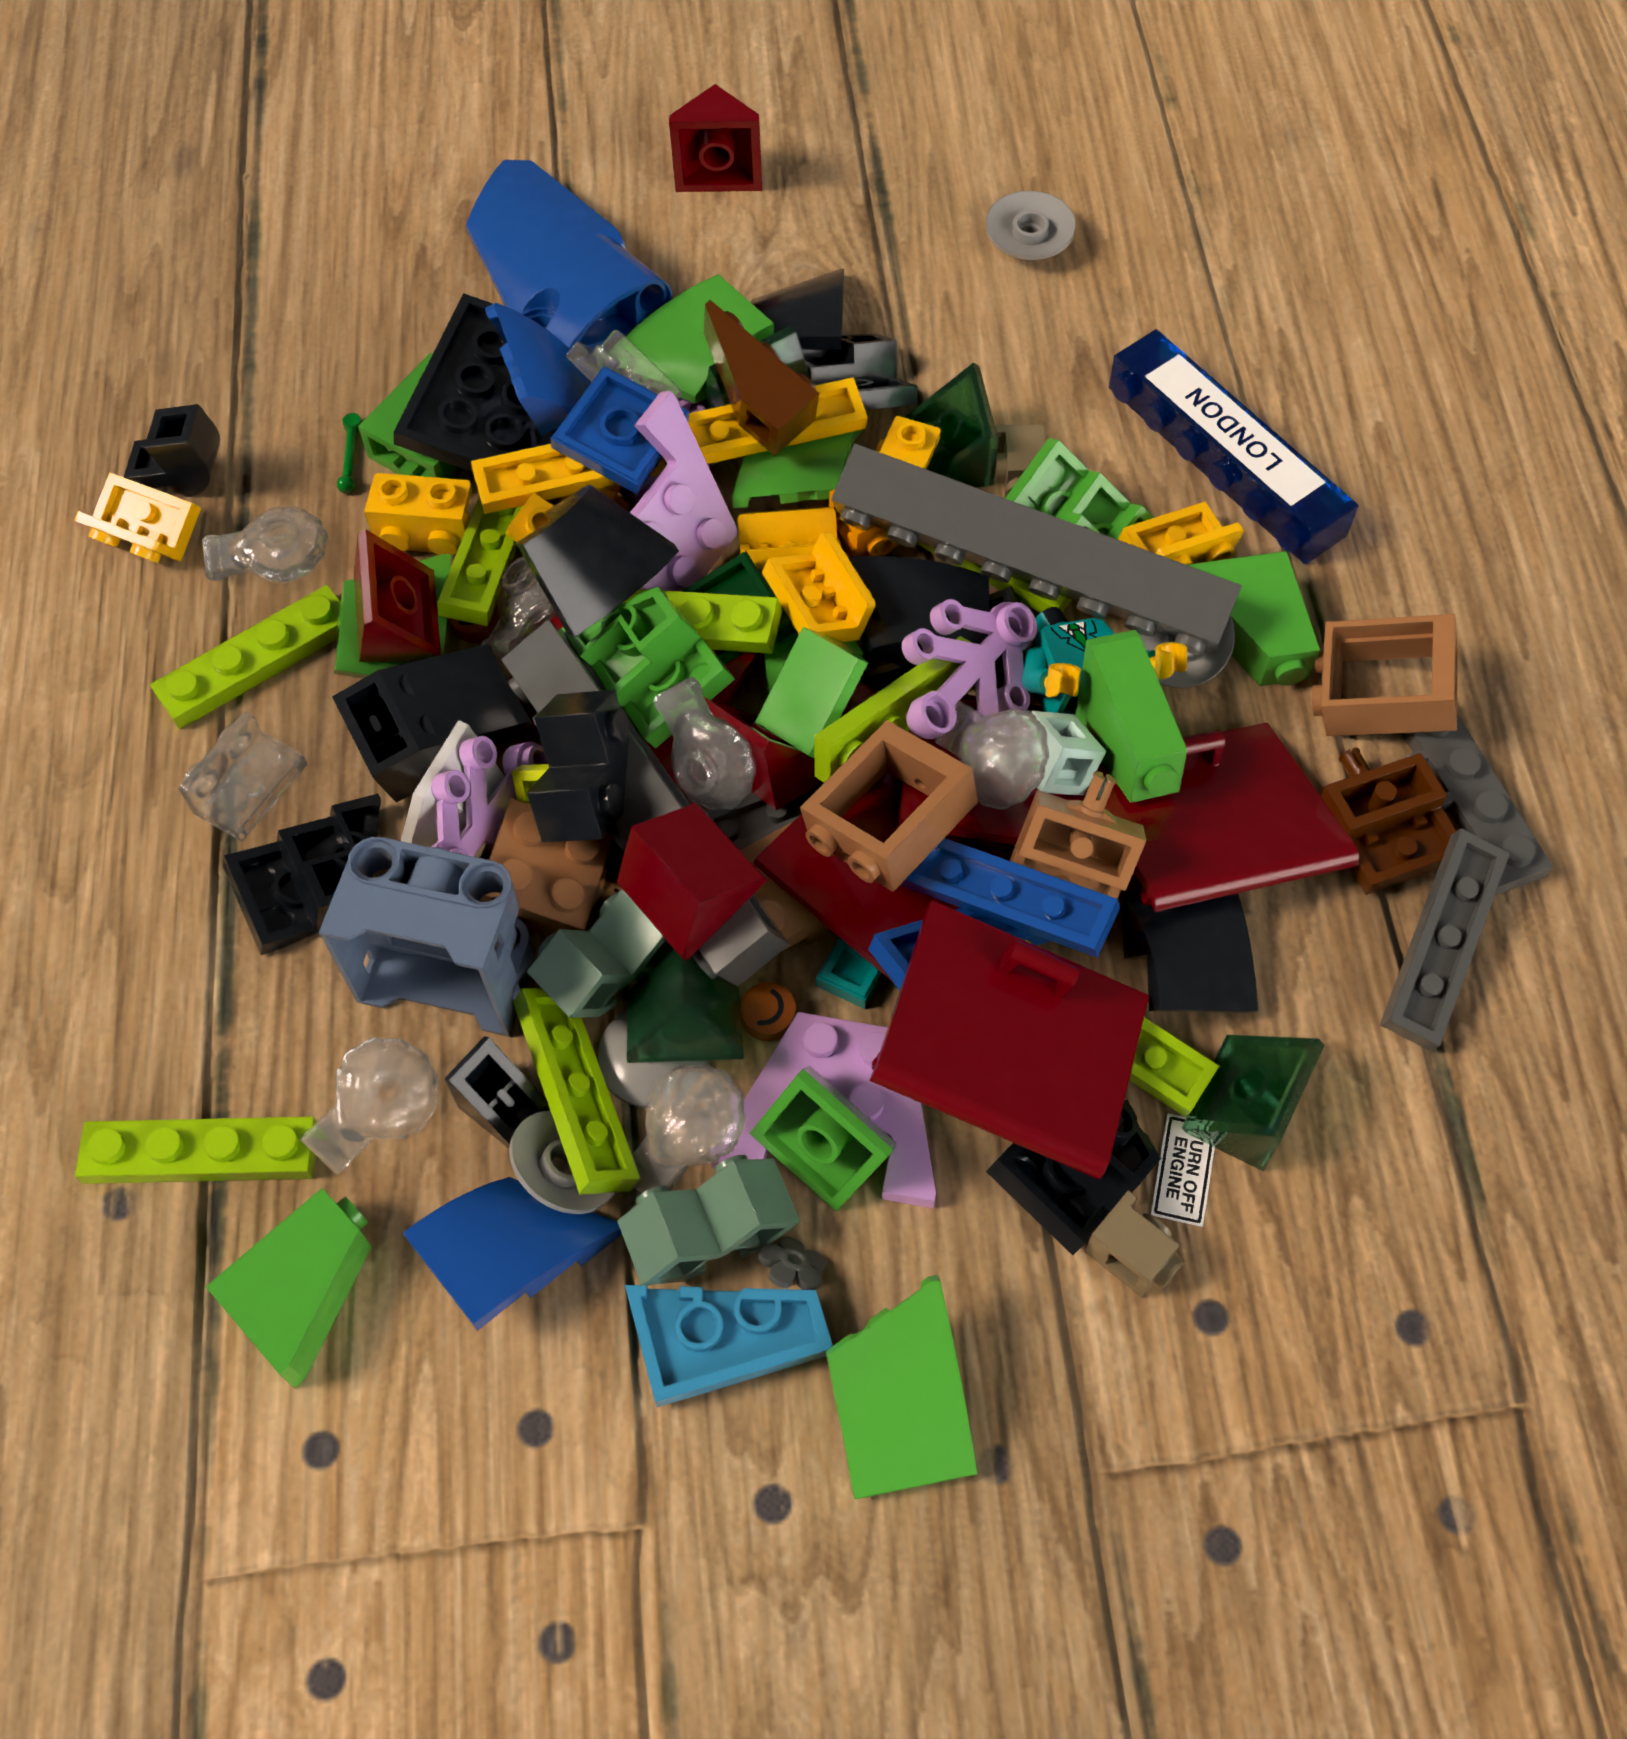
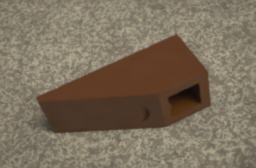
M709 300L705 304L704 335L737 422L748 434L776 456L815 421L819 392L816 391L814 384L807 376L802 373H795L782 362L773 347L766 342H759L747 332L733 313L729 311L724 312L714 302Z

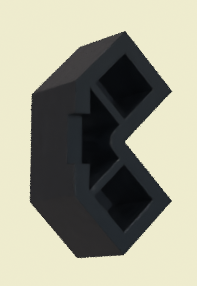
M615 689L556 694L534 717L549 765V769L527 792L541 841L543 843L603 839L623 813L629 748L628 716L620 708Z

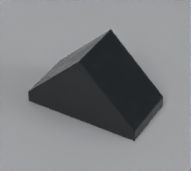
M484 1036L444 1078L458 1108L507 1148L510 1147L511 1138L523 1120L535 1113L550 1111L547 1099L487 1036Z

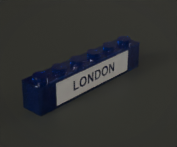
M1158 329L1153 330L1114 355L1108 387L1120 402L1126 403L1144 419L1146 425L1151 430L1158 432L1174 446L1183 459L1190 461L1204 473L1215 488L1225 492L1235 501L1251 520L1257 521L1275 537L1284 550L1291 552L1306 565L1348 536L1359 505Z

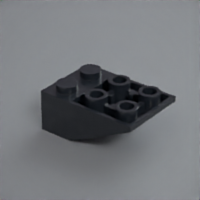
M489 644L380 669L332 696L372 777L396 803L413 794L458 720L468 724L477 737L486 736L491 739L495 746L533 725L518 696L509 686V680Z

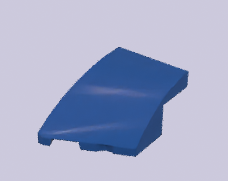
M498 303L486 307L488 319L493 323L505 342V345L499 349L521 405L542 436L558 429L594 380V376L568 346L534 320Z
M507 1177L478 1187L453 1199L405 1230L403 1235L478 1331L523 1294L527 1293L530 1298L533 1297L576 1261L582 1267L622 1235L617 1221L595 1212L569 1214L547 1207L529 1194L519 1180Z

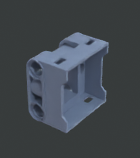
M384 837L367 838L353 847L319 930L321 938L357 1003L385 1008L403 999L474 1015L483 1031L507 1037L511 1034L517 1016L513 1001L520 990L527 987L530 978L527 970L536 960V954L527 926L520 919L516 918L519 902L509 871L502 864L450 852L441 848L426 847ZM389 869V871L384 875H381L377 878H370L375 872L379 870ZM492 892L501 893L498 897H493L492 901H479L486 894ZM515 942L518 943L517 947L513 949ZM367 954L369 962L365 968L363 962Z

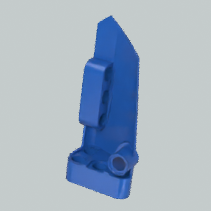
M503 160L484 185L467 220L466 228L504 306L534 320L558 337L578 356L595 378L602 367H606L605 358L617 344L655 310L673 299L671 287L665 280L625 249L619 231L533 161ZM620 369L617 373L622 374L627 372V370Z

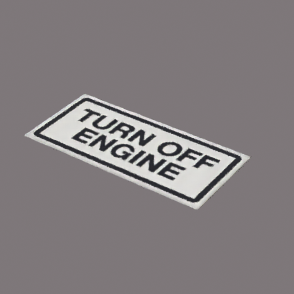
M1167 1113L1151 1215L1203 1227L1218 1124Z

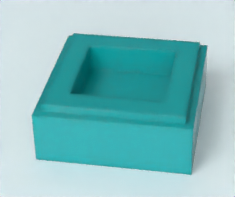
M839 937L816 977V986L865 1009L884 974Z

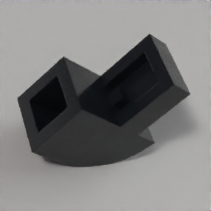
M199 404L155 410L147 439L134 441L124 478L151 488L176 485L185 497L195 496L203 492L209 485L220 446V434L217 427Z

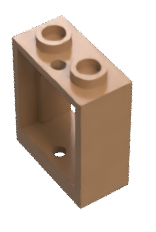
M1455 614L1325 622L1324 643H1318L1320 652L1317 660H1315L1316 674H1322V685H1313L1312 707L1314 716H1323L1326 736L1457 731L1458 637ZM1432 657V695L1342 699L1343 662Z
M886 720L800 809L807 829L806 838L817 852L826 857L836 856L847 863L851 870L863 881L868 883L876 881L894 892L978 803L973 769L970 766ZM888 772L928 797L883 843L842 817Z

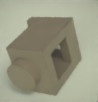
M1044 424L995 426L992 461L994 464L995 482H1003L1004 498L1044 445Z
M1128 1190L1092 1233L1085 1253L1140 1297H1143L1154 1282L1164 1289L1182 1267L1185 1260L1176 1254L1179 1244L1172 1239L1173 1235L1170 1229L1161 1220L1147 1213L1142 1216L1133 1209L1138 1197Z

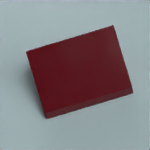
M714 84L669 115L676 192L762 191L760 120L757 112Z
M364 530L359 532L354 564L359 662H414L441 655L434 570L370 531Z
M705 697L701 710L713 763L719 770L776 811L822 783L821 780L815 777V758L808 756L755 722L758 717L757 715Z
M696 803L631 826L617 879L619 886L686 961L767 881L763 874Z

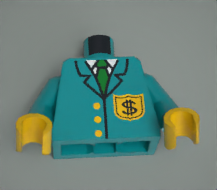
M1050 607L1036 617L1038 632L1030 649L1023 657L1024 671L1022 682L1029 693L1037 694L1044 712L1076 715L1086 640L1115 633L1099 618L1095 617L1068 622L1060 608ZM1162 643L1157 645L1155 650H1146L1158 679L1169 678L1174 671L1182 673L1187 670V646L1182 643Z

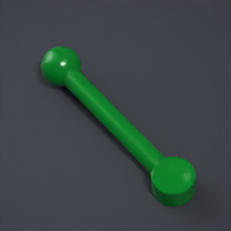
M349 413L342 419L347 435L343 472L336 483L338 490L344 494L353 492L356 487L355 480L352 478L356 433L359 432L358 426L362 423L361 417L356 413Z

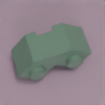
M623 889L613 894L604 902L600 909L601 916L589 931L559 929L548 936L538 949L539 956L527 970V973L569 1018L600 1017L616 1006L617 999L613 996L635 980L643 988L659 977L677 954L676 950Z
M736 1155L720 1162L714 1168L716 1174L697 1189L670 1191L668 1186H658L640 1194L636 1198L637 1205L618 1219L617 1222L641 1285L685 1282L707 1273L704 1264L710 1259L721 1258L733 1250H738L741 1259L757 1253L764 1245L773 1243L801 1222L774 1158L748 1159L746 1155Z

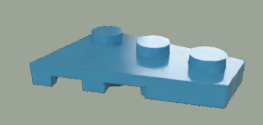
M625 1285L657 1408L826 1357V1351L833 1346L816 1290L743 1288L741 1291L703 1290L702 1287L680 1286L679 1290L647 1289V1285Z

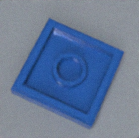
M603 366L551 437V447L638 494L663 458L634 426L658 394ZM681 407V409H682V411H683V413H684V415H685V418H686V420H687V422H688V421H689V411L686 410V409H684L683 407Z

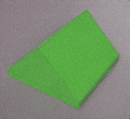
M803 627L755 722L808 756L815 758L814 735L841 717L868 663L852 646Z
M810 1065L803 1068L749 1133L835 1211L882 1164L896 1145L894 1140Z

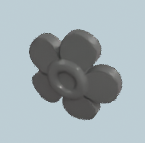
M789 1237L781 1238L778 1245H764L758 1255L759 1262L771 1268L768 1275L769 1280L781 1288L790 1287L795 1280L797 1286L802 1290H816L820 1286L822 1279L820 1273L823 1272L826 1262L823 1256L814 1250H805L803 1252V1244L799 1240Z

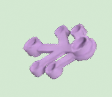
M947 599L933 607L930 612V622L935 631L946 636L961 628L988 634V636L981 644L936 636L930 630L920 628L904 637L902 651L905 658L912 664L921 665L932 658L961 664L937 691H931L911 703L906 716L907 725L913 734L925 739H934L951 731L957 719L956 703L975 684L977 716L969 721L967 731L975 745L987 747L1001 740L1004 735V725L999 717V712L1006 717H1012L1027 710L1030 705V694L1022 682L1024 671L1022 651L1030 645L1036 635V619L1032 611L1026 605L1019 602H1003L993 607L990 612L963 607L958 601ZM946 613L949 615L951 622L947 619ZM917 641L922 645L923 652L920 650ZM1002 654L1005 685L997 689L995 660ZM1010 695L1013 697L1015 704L1012 702ZM983 724L986 726L988 734L985 732Z
M486 736L463 741L459 749V756L464 766V773L459 770H451L437 774L432 780L431 790L436 800L438 841L431 847L474 856L483 843L494 844L507 804L511 798L517 800L512 770L520 765L548 764L543 746L535 742H525L510 746L503 755V769L506 776L487 799L486 769L492 767L496 762V747L492 740ZM449 782L452 786V793L449 789ZM466 800L467 826L460 834L457 803H462Z

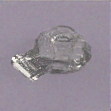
M296 506L273 507L254 518L242 531L219 536H205L202 539L205 574L209 580L220 581L228 576L248 572L258 579L270 583L274 582L282 585L307 578L323 561L329 537L327 531L322 527L320 519L308 513L305 509Z
M524 557L515 560L505 570L501 579L503 589L499 598L500 619L489 638L484 639L481 645L489 644L496 658L502 659L545 621L557 617Z
M689 677L656 695L654 698L656 709L662 713L674 737L671 754L673 777L686 797L694 803L712 811L721 809L732 810L738 807L743 799L752 791L753 780L756 775V761L752 754V748L736 727L728 721L712 715L702 694V687L699 681Z
M958 701L955 705L957 715L955 726L951 731L937 737L935 742L961 758V762L973 769L978 803L986 807L990 806L1003 810L1008 809L1011 805L1025 801L1031 792L1040 786L1045 777V767L1050 757L1047 744L1048 735L1045 727L1028 710L1009 709L984 716L968 704Z
M375 1037L359 1044L358 1047H353L344 1054L341 1067L336 1070V1104L305 1132L300 1141L338 1175L373 1139L408 1138L409 1134H416L422 1131L429 1123V1119L439 1102L437 1092L438 1074L430 1065L428 1056L420 1048L410 1046L401 1038L383 1039Z
M706 1063L690 1066L682 1065L673 1068L654 1084L646 1107L645 1125L647 1136L632 1154L641 1178L634 1188L641 1194L658 1186H668L671 1191L689 1167L717 1162L720 1157L733 1152L745 1126L746 1114L744 1112L743 1093L735 1086L732 1077L722 1069H714Z

